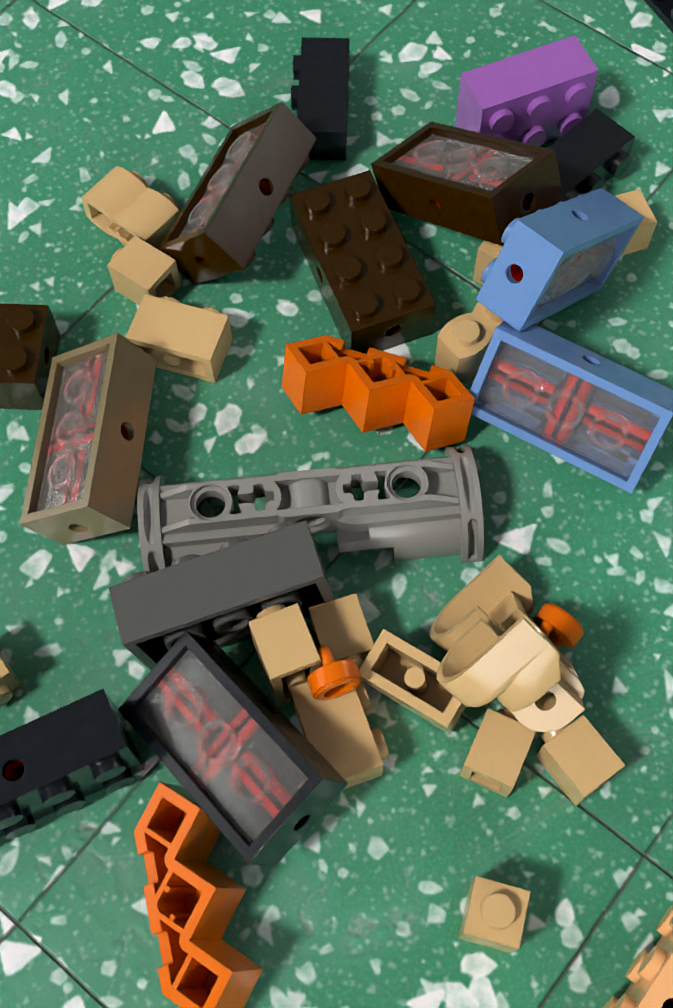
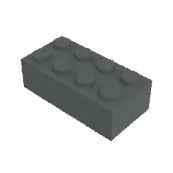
M306 520L299 523L293 521L279 523L273 526L267 534L252 539H232L221 545L220 550L202 556L196 554L182 556L174 560L170 567L155 572H135L126 576L123 579V583L108 587L122 645L150 670L157 665L185 631L212 640L220 647L252 637L248 622L257 619V614L270 606L284 604L288 607L298 603L302 615L306 619L309 618V607L335 600L321 554Z

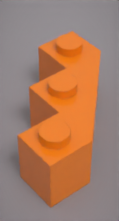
M329 335L286 344L282 389L301 415L342 405L362 433L403 423L425 452L465 441L475 398L451 370L433 365L429 372L406 365L407 358L371 347L367 354L344 348L345 340Z
M159 782L134 830L137 854L143 855L148 885L143 886L151 934L158 935L163 966L158 968L162 994L180 1008H244L263 968L221 938L246 888L206 862L221 833L219 828L183 786Z

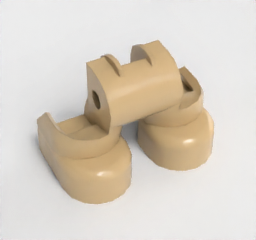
M499 554L459 591L435 618L430 628L429 636L446 652L437 670L436 679L467 707H480L497 698L504 707L514 714L519 723L528 729L539 732L559 730L585 710L582 703L584 688L577 677L578 675L571 661L557 649L543 631L528 617L533 612L530 583Z

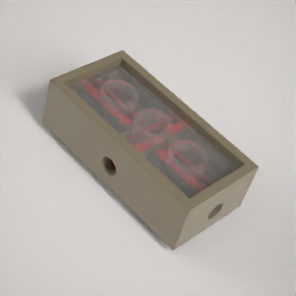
M120 334L108 336L52 357L19 525L62 545L131 529L157 359Z

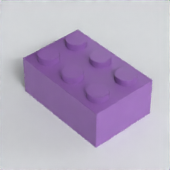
M574 35L463 72L460 76L455 127L539 147L544 143L561 138L587 117L599 70Z

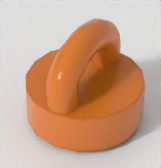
M543 604L533 617L534 623L547 637L551 638L550 641L558 650L561 646L569 649L574 648L584 635L580 623L568 612L554 604Z
M322 645L319 647L318 654L322 667L307 677L312 697L319 701H326L341 697L356 689L362 681L356 661L346 659L335 662L332 651L328 646Z

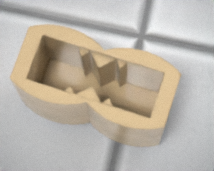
M119 166L111 170L81 197L86 216L98 228L108 235L117 238L124 246L134 236H137L159 249L180 214L177 202L170 195L159 193L149 188L140 174L135 171L129 172Z
M480 302L476 304L472 313L455 317L441 329L438 335L434 366L451 370L463 385L473 381L496 327L504 320Z

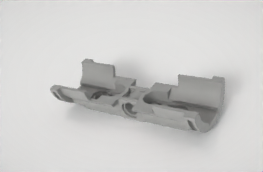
M469 445L460 446L458 450H455L454 447H446L444 457L176 484H166V480L162 475L156 476L154 480L142 477L138 483V531L144 571L155 572L170 567L174 560L182 556L191 554L202 556L220 550L221 545L232 539H252L267 534L273 526L288 521L299 523L305 520L312 534L336 532L339 553L393 547L394 561L460 555L461 563L483 561L484 519L477 467ZM400 478H411L419 484L420 491L413 497L403 498L393 491L392 485ZM378 481H384L385 499H379ZM353 488H361L364 492V499L360 501L354 500L351 490ZM232 496H238L240 514H234ZM217 497L225 502L223 512L212 518L199 514L198 506L204 499ZM264 497L268 501L265 504V509L261 511L256 510L254 505L255 499Z

